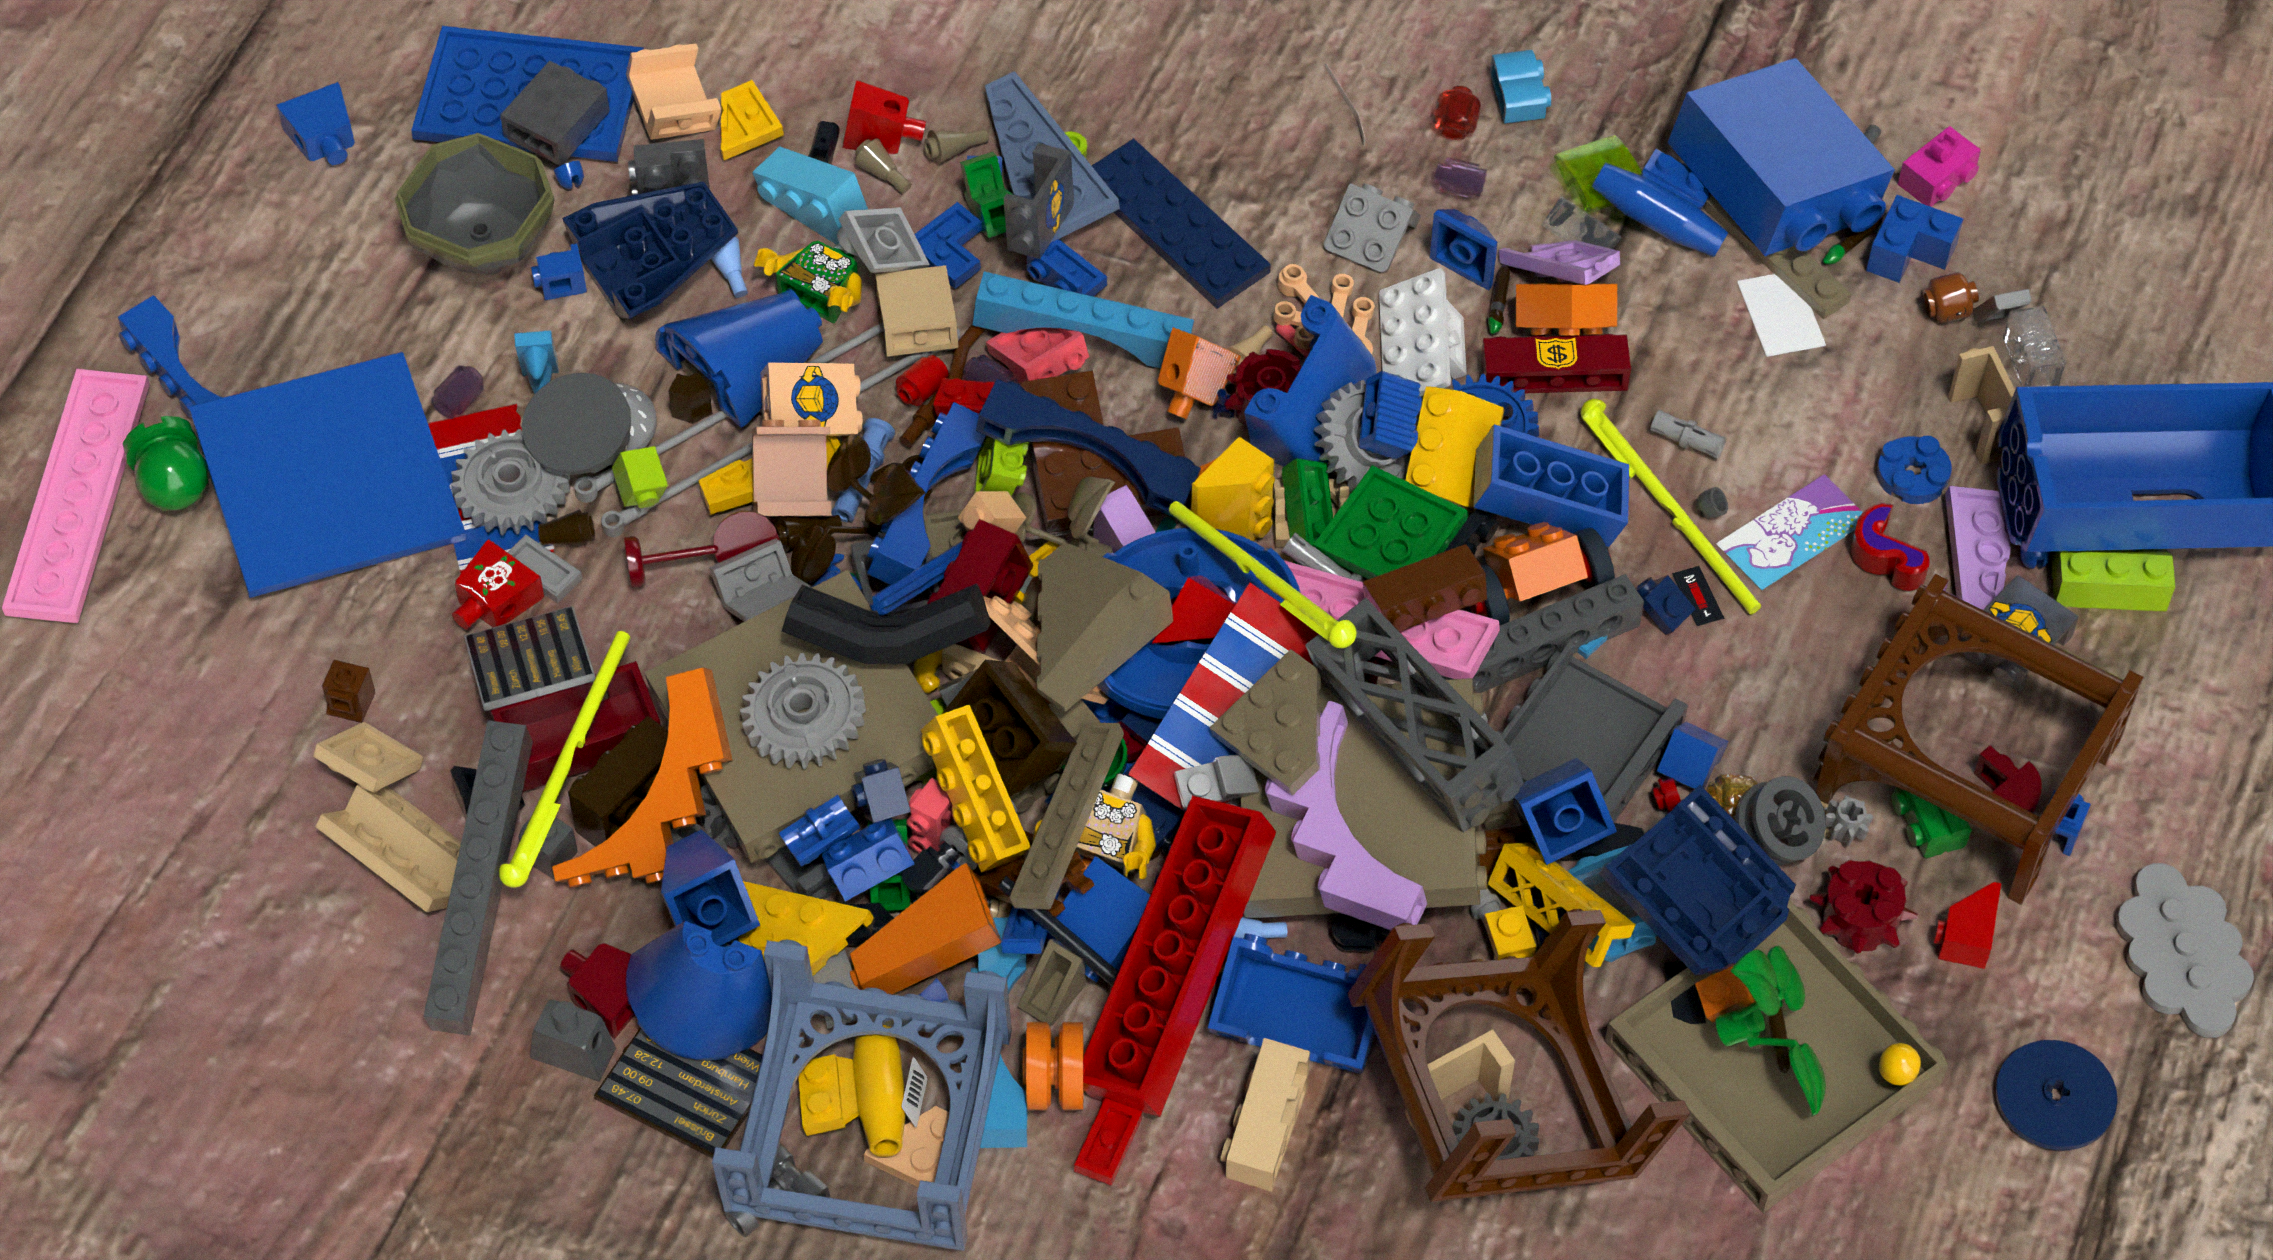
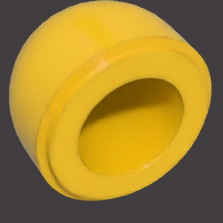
M1895 1043L1888 1046L1883 1051L1879 1061V1071L1882 1077L1889 1083L1899 1086L1907 1085L1916 1079L1921 1066L1918 1052L1912 1046L1905 1043Z

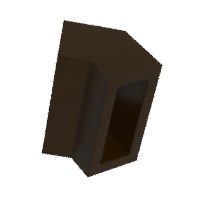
M699 372L690 376L677 373L668 390L672 417L694 424L712 415L709 386Z

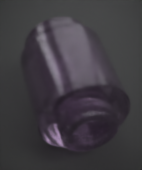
M1447 157L1445 164L1438 162L1434 183L1440 184L1439 191L1467 198H1472L1473 195L1481 197L1487 169L1479 168L1480 164Z
M985 354L977 358L972 357L963 370L964 380L995 382L996 379L1004 382L1010 381L1018 384V380L1013 377V372Z
M458 365L434 390V396L431 399L434 408L449 419L454 418L456 415H462L484 391L483 377L471 366Z

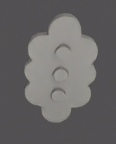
M2164 863L2147 865L2137 875L2133 887L2135 897L2124 902L2116 919L2119 934L2130 943L2126 955L2127 964L2134 973L2144 978L2142 993L2150 1007L2164 1014L2181 1013L2188 1028L2197 1035L2206 1038L2222 1036L2231 1029L2237 1013L2235 1002L2244 999L2249 993L2254 980L2251 966L2245 959L2239 956L2243 944L2242 935L2236 927L2224 921L2227 909L2225 901L2219 893L2205 886L2188 887L2182 874L2173 866Z

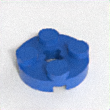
M1908 436L1889 441L1883 446L1876 473L1879 484L1889 495L1893 492L1901 496V501L1924 504L1936 500L1942 494V490L1949 483L1952 465L1949 456L1940 447L1936 438L1932 436ZM1917 466L1921 469L1920 474L1915 475L1912 470H1906L1905 468Z

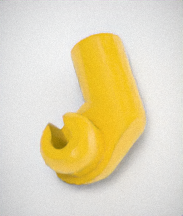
M943 649L919 658L914 663L913 675L924 693H930L940 685V679L934 673L936 668L942 664Z

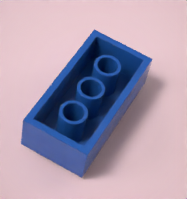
M1495 424L1477 447L1473 508L1532 525L1548 522L1549 525L1557 528L1560 527L1562 530L1570 533L1593 528L1599 533L1607 547H1610L1628 524L1629 464Z

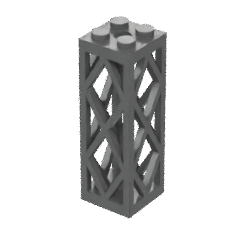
M1364 598L1337 620L1339 622L1349 620L1354 624L1357 635L1352 645L1342 649L1336 648L1321 635H1317L1306 644L1312 663L1318 669L1321 676V683L1333 693L1463 833L1472 826L1475 827L1483 823L1494 808L1502 802L1510 801L1518 794L1524 783L1512 748L1367 598ZM1382 650L1399 669L1367 661ZM1364 673L1399 681L1402 684V691L1365 682ZM1419 690H1420L1426 697L1420 696ZM1367 694L1404 703L1407 721L1385 716L1367 697ZM1422 708L1442 713L1463 735L1425 726ZM1401 731L1408 732L1409 740L1403 735ZM1426 738L1465 747L1466 758L1427 748ZM1429 761L1463 770L1450 781H1447Z

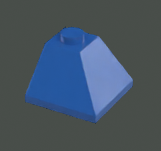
M1438 209L1433 216L1430 259L1489 291L1493 286L1498 242L1486 226L1474 217L1467 216L1456 209Z

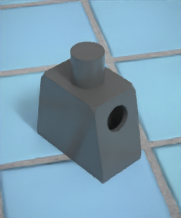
M551 999L548 1000L534 1027L530 1058L600 1082L616 1047L602 1017L577 1008L571 1002H560Z

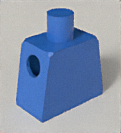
M339 82L276 105L282 129L307 160L315 161L326 157L331 165H338L346 160L348 154L345 149L352 147L355 141Z

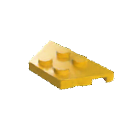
M743 881L760 926L738 936V941L761 950L763 958L767 940L775 942L793 940L802 946H807L812 976H814L826 965L830 957L837 955L848 945L847 937L862 924L867 928L873 922L874 917L870 910Z

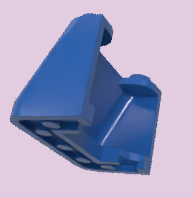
M1310 295L1300 316L1302 326L1307 332L1313 334L1314 338L1309 345L1310 353L1287 393L1274 388L1262 389L1252 397L1244 411L1251 445L1273 458L1274 463L1281 466H1286L1296 458L1328 463V460L1319 459L1324 453V448L1315 446V442L1322 439V436L1314 431L1315 427L1322 424L1316 417L1318 413L1325 410L1322 402L1330 399V394L1350 382L1355 384L1361 380H1364L1366 383L1367 378L1377 373L1375 358L1336 308L1328 301Z

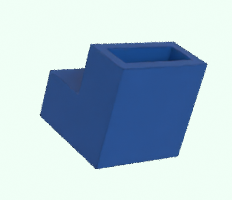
M1684 722L1674 729L1657 772L1694 789L1699 785L1705 788L1714 766L1720 763L1729 741L1693 724Z

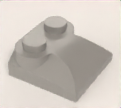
M901 207L845 211L839 218L842 227L837 233V238L841 247L846 252L859 256L870 273L928 268L930 265Z

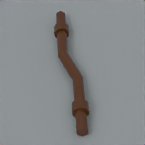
M971 324L958 340V348L954 350L948 379L958 378L962 380L969 349L986 328ZM936 394L927 405L920 406L913 415V422L900 436L899 440L904 446L911 447L924 430H930L938 418L934 408Z

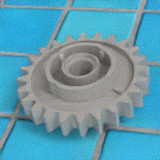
M1364 380L1355 384L1350 382L1330 394L1331 398L1322 402L1325 410L1316 415L1322 424L1314 428V431L1322 436L1321 440L1315 442V446L1324 448V453L1319 459L1330 462L1326 472L1336 471L1338 473L1336 483L1340 484L1347 481L1349 492L1355 489L1372 465L1405 480L1411 452L1397 459H1391L1390 457L1359 448L1366 389Z
M505 429L502 431L500 438H495L494 435L489 433L487 443L476 439V450L465 448V459H456L457 470L451 472L453 479L451 488L456 506L461 508L464 518H472L473 526L476 527L484 522L486 532H490L495 526H498L501 535H504L509 527H512L514 532L519 534L523 525H526L532 531L534 530V521L538 520L541 523H547V513L558 514L557 504H565V493L570 492V475L560 476L542 468L540 463L528 451L521 429H518L514 436H509Z
M800 653L798 661L793 662L787 655L784 658L783 666H778L772 661L770 663L771 673L758 672L760 683L749 682L748 686L751 694L743 695L742 699L745 707L740 709L744 721L742 725L745 735H748L750 745L752 747L757 746L761 757L770 753L773 764L778 763L784 758L787 768H791L795 761H800L803 769H806L809 760L814 759L819 766H822L824 755H828L834 760L837 759L836 748L848 751L847 738L858 739L859 735L856 727L864 726L865 724L862 713L866 712V706L863 700L862 687L858 686L855 674L849 675L845 664L838 668L836 667L833 657L822 663L819 653H816L811 661H807L804 653ZM809 708L806 712L798 713L801 709Z

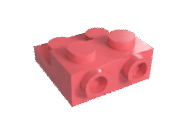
M1032 328L1011 333L1001 332L986 341L989 354L1008 366L1012 379L1019 384L1024 381L1059 376L1071 369L1077 370L1089 358L1083 334L1079 331L1061 328Z
M931 778L923 789L918 788L914 792L909 802L911 815L907 819V824L912 829V836L908 843L918 853L923 849L926 850L929 846L938 852L940 850L938 845L940 844L942 831L949 827L954 819L952 813L953 805L947 791L940 787L937 780Z

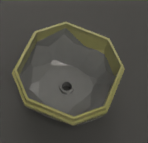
M480 133L433 144L397 191V195L394 198L406 237L413 248L461 272L484 275L496 274L503 268L521 261L527 255L546 227L555 201L542 161L536 155Z

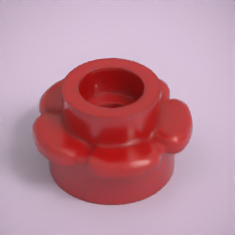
M1660 778L1658 779L1659 787L1653 788L1659 810L1667 808L1670 813L1681 802L1674 779L1662 781Z

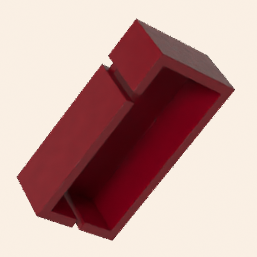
M636 661L617 667L607 688L609 698L601 701L585 736L583 748L576 746L567 777L591 770L596 766L598 759L605 751L612 750L623 740L625 733L631 726L638 725L647 716L661 725ZM593 682L491 710L493 721L526 725L532 738L533 744L522 792L547 783Z

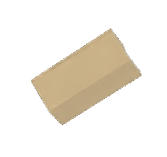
M357 784L345 810L321 814L316 824L317 829L424 911L431 912L447 908L461 841L390 787L386 786L371 792L359 787Z

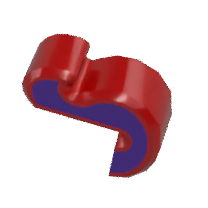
M1880 503L1869 507L1857 520L1850 550L1854 562L1864 571L1875 575L1893 574L1891 584L1895 588L1905 591L1918 589L1921 584L1925 583L1930 559L1927 551L1884 534L1890 521L1893 505Z

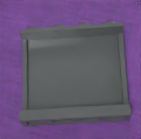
M1569 641L1562 652L1556 651L1552 655L1544 677L1542 679L1537 677L1528 690V698L1523 705L1517 704L1513 708L1505 730L1503 732L1498 730L1496 733L1512 748L1523 783L1575 758L1585 763L1592 770L1611 818L1615 823L1665 753L1674 729L1685 722L1688 705L1674 698L1668 708L1573 657L1575 643Z

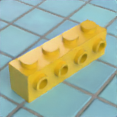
M970 705L935 716L920 730L922 733V745L926 753L932 756L937 768L939 785L944 791H947L953 805L952 813L954 820L959 827L963 828L968 840V852L971 859L978 863L981 873L1016 860L1028 851L1031 846Z

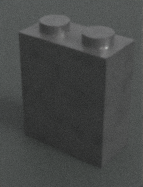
M549 60L500 115L504 138L561 166L610 111L607 90L599 82L590 81L576 74L569 67H562Z

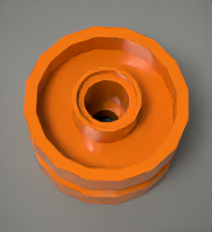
M1027 1022L1026 1048H1023V1085H1026L1027 1110H1048L1051 1105L1052 1085H1055V1089H1059V1105L1063 1110H1083V1022H1063L1059 1027V1037H1055V1047H1052L1051 1027L1047 1022Z

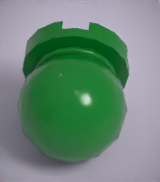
M176 416L161 417L163 423L153 424L145 428L144 423L139 424L128 433L123 441L125 460L134 471L136 488L147 503L163 511L184 510L201 498L208 484L206 461L197 449L198 439L189 421Z

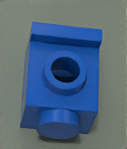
M577 243L571 244V250L553 252L536 257L538 266L531 267L535 288L542 287L545 301L587 293Z

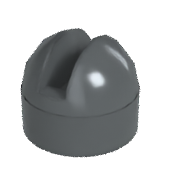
M1713 487L1705 490L1698 496L1696 508L1697 510H1702L1701 516L1705 518H1717L1727 513L1728 502L1723 491L1718 487Z

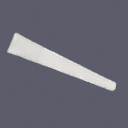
M1325 64L1328 73L1330 74L1331 78L1333 79L1334 83L1339 89L1341 95L1343 96L1344 100L1346 101L1347 105L1349 106L1350 110L1352 111L1353 115L1358 121L1363 144L1365 146V135L1363 132L1359 114L1354 108L1349 98L1347 97L1342 87L1340 86L1339 82L1333 75L1328 65Z

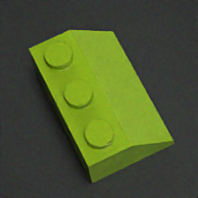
M2166 549L2050 551L2054 600L2064 607L2167 612L2175 589L2173 556Z

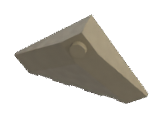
M1064 542L1038 564L1039 580H1042V592L1038 593V621H1041V633L1037 634L1038 662H1041V675L1037 676V692L1059 709L1066 712L1173 622L1170 592L1142 572Z

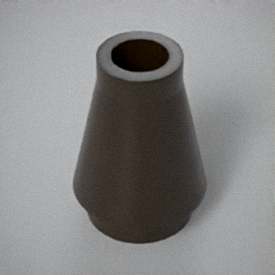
M580 509L538 525L542 546H586L587 542L595 540V528L591 513H582Z

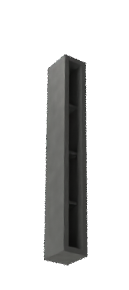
M487 721L423 1016L432 1031L471 1035L503 885L499 878L500 865L507 864L533 744L526 725Z

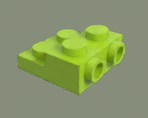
M986 436L978 452L974 494L978 491H1008L1012 497L1016 487H1022L1025 481L1027 466L1022 464L1029 442L1007 445Z

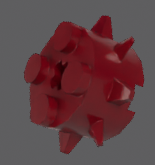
M1266 349V354L1258 355L1255 352L1249 353V356L1245 357L1237 367L1236 373L1227 374L1226 379L1235 385V393L1224 402L1225 408L1236 410L1239 422L1247 425L1244 411L1252 397L1258 391L1266 388H1274L1287 393L1301 369L1300 360L1290 352L1276 349Z
M1848 860L1841 864L1839 868L1835 866L1829 867L1828 873L1831 881L1827 893L1810 895L1811 901L1823 906V925L1819 931L1822 934L1836 936L1838 944L1854 950L1857 954L1861 953V951L1876 950L1877 946L1883 943L1893 948L1898 947L1900 942L1897 930L1900 921L1917 919L1918 916L1917 913L1905 908V887L1908 883L1905 878H1902L1895 868L1886 867L1870 860Z

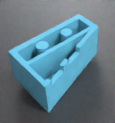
M780 146L752 172L758 185L757 191L764 200L836 245L839 242L837 233L842 227L839 221L842 214L850 210L868 209L855 173Z

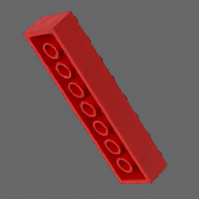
M1192 795L1084 1054L1083 1090L1091 1098L1101 1101L1108 1098L1144 1113L1158 1117L1161 1116L1277 832L1262 812Z

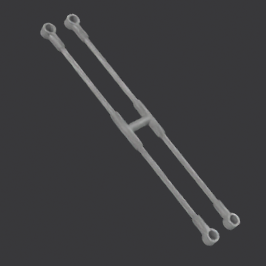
M883 322L808 363H827L882 333L884 331ZM957 328V335H958V340H959V339H960V331H959V329ZM942 350L913 353L860 382V392L913 364L921 357H928ZM721 410L655 446L658 455L728 416ZM752 442L666 489L659 502L653 506L639 508L638 505H634L621 512H606L601 518L604 534L609 537L620 536L624 531L625 525L647 514L650 508L696 484L699 479L752 453ZM612 467L593 478L584 476L576 480L574 488L577 499L584 503L591 502L596 499L599 490L616 482ZM584 488H591L588 491H582ZM612 522L618 523V524H616V525H614V526L608 525L609 523H612Z

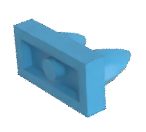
M551 330L514 333L515 348L522 375L528 376L535 394L550 382L551 373H559L558 358Z

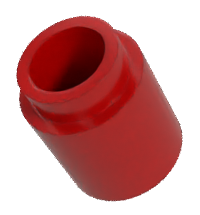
M937 356L921 357L897 377L896 392L899 398L906 404L922 405L938 391L942 379L948 378V369Z

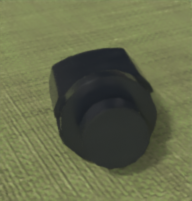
M944 840L938 845L940 848L938 852L931 846L926 850L923 849L914 859L915 864L902 871L904 883L919 898L954 871L949 862L951 860L955 862L960 855Z
M1339 913L1332 922L1334 943L1340 951H1377L1379 941L1383 943L1391 931L1343 913Z

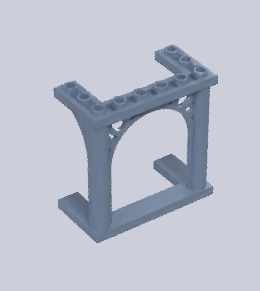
M767 940L764 959L772 993L771 1014L767 1040L739 1151L716 1147L712 1160L724 1212H742L759 1218L965 1251L968 1237L965 1219L1002 1044L1009 1045L1012 1033L1007 978L991 971L966 972L963 986L966 1006L955 1000H945L943 1002L930 1001L916 994H905L904 996L887 994L878 988H866L864 990L848 988L846 985L834 981L826 982L825 984L815 983L813 981L807 946H802L793 940H781L779 942ZM814 1014L829 1016L834 1022L833 1031L829 1034L817 1032L810 1022ZM841 1018L851 1021L855 1020L857 1023L855 1025H844ZM883 1025L893 1026V1027H891V1028H885V1027H883ZM925 1031L934 1034L932 1037L926 1038L921 1037L918 1032ZM801 1032H804L805 1036L813 1042L810 1047L800 1048L802 1043L805 1042L804 1037H800ZM874 1034L887 1035L905 1040L917 1046L938 1065L948 1085L950 1112L935 1182L920 1180L917 1192L919 1212L769 1188L794 1084L804 1067L819 1052L836 1042L850 1037ZM948 1035L964 1038L962 1046L952 1053L945 1054L937 1050L939 1042ZM965 1058H967V1059H966V1063L960 1062V1061L964 1060ZM960 1062L961 1073L951 1070L950 1065ZM961 1084V1087L958 1090L957 1085Z

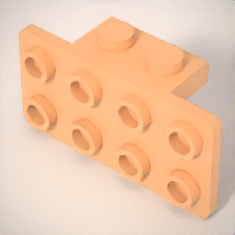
M994 596L992 599L984 597L989 617L1018 644L1005 661L1014 662L1037 691V676L1041 675V662H1038L1037 634L1041 633V625L1036 626L1029 619L1031 613L1015 601L1009 604L997 596ZM1096 686L1081 699L1105 704L1109 697ZM1041 696V698L1044 699V701H1045L1047 704H1050V703H1051V702L1048 701L1046 698H1044L1043 696Z

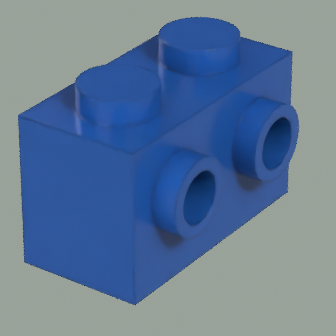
M892 817L870 824L848 838L836 842L822 853L827 870L845 901L915 864L909 848Z

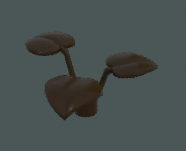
M850 434L847 440H844L833 454L827 468V484L831 490L837 493L845 492L852 485L857 492L868 499L871 504L865 511V521L868 522L869 526H828L823 530L821 526L814 524L807 528L794 546L791 557V572L808 585L817 580L833 561L836 542L832 534H868L876 537L878 532L886 535L880 531L882 525L900 515L925 494L923 488L918 485L910 472L898 464L891 465L880 474L874 484L873 495L862 487L858 479L865 475L870 467L871 452L867 442L857 434Z

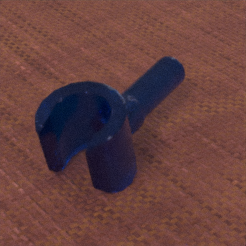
M1219 389L1217 392L1218 400L1213 405V418L1217 419L1220 412H1227L1230 414V418H1234V410L1226 409L1224 406L1227 399L1231 396L1226 394V390Z

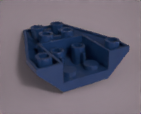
M704 181L596 202L562 218L573 244L577 243L581 262L615 314L627 319L661 304L738 234L737 227Z

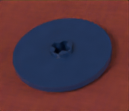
M2041 1040L2020 1047L2005 1060L1996 1081V1101L2006 1123L2023 1139L2046 1149L2074 1150L2095 1142L2107 1131L2117 1109L2116 1086L2105 1065L2091 1052L2065 1041ZM2053 1089L2060 1090V1101L2052 1099L2053 1095L2051 1092Z

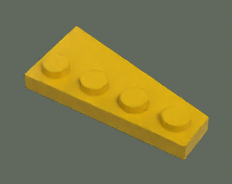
M826 436L827 468L833 454L840 446L837 436ZM752 458L745 462L738 459L698 480L700 492L710 515L753 502Z

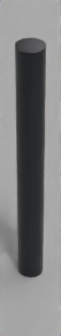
M1006 875L996 888L1009 898L1015 882ZM1021 908L1072 953L1082 958L1086 965L1113 987L1119 973L1116 968L1048 910Z

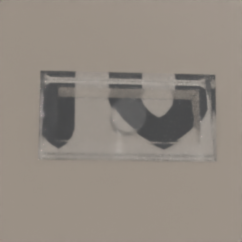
M1562 196L1541 224L1564 241L1576 240L1613 249L1622 238L1618 233Z

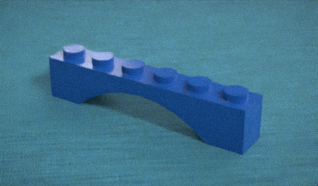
M154 295L118 316L122 330L118 335L125 348L129 352L135 350L138 353L139 360L149 374L155 372L158 375L162 388L169 396L175 394L178 397L182 410L189 418H191L189 406L223 398L202 387L188 374L180 363V336L174 316Z
M953 402L947 415L940 412L931 431L937 435L935 439L927 437L919 454V457L924 458L923 463L915 461L910 471V474L918 485L923 488L925 494L900 515L882 525L880 531L886 535L884 539L876 536L867 557L873 559L867 574L891 585L922 566L931 546L923 519L924 496L945 477L971 468L987 436L976 431L978 413Z

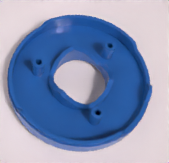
M1176 528L1153 533L1127 544L1115 553H1106L1103 556L1142 572L1170 592V599L1179 595L1188 577L1201 575L1209 579L1235 603H1237L1249 582L1280 603L1284 601V599L1262 584L1251 570L1249 573L1241 571L1235 562L1190 528ZM1216 529L1300 592L1299 585L1292 571L1271 547L1264 548L1243 536ZM1151 640L1097 686L1120 705L1145 716L1163 719L1210 644L1204 645L1186 641L1170 646L1152 643L1153 641Z

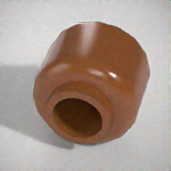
M1959 272L1933 278L1928 284V289L1923 290L1924 303L1929 317L1935 316L1937 321L1941 323L1969 317L1973 312V303L1979 302L1975 282H1968L1966 277Z

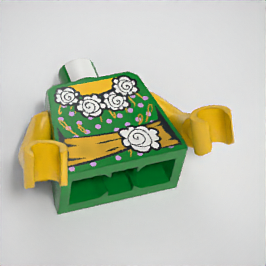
M813 241L807 247L785 255H778L768 248L758 249L753 265L755 267H764L763 272L767 276L776 273L778 294L792 289L805 308H814L821 318L834 324L842 311L847 312L849 307L856 306L861 302L862 279L858 275L857 262L853 258L855 255L846 252L839 242L832 248L820 241Z

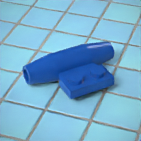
M1658 149L1654 150L1640 175L1605 163L1592 185L1594 190L1625 215L1677 244L1715 257L1729 233L1701 210L1711 194L1688 166Z

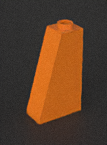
M965 863L956 868L850 953L855 968L850 971V975L855 987L857 986L860 990L878 988L887 994H894L1001 943V938L982 885L968 864Z

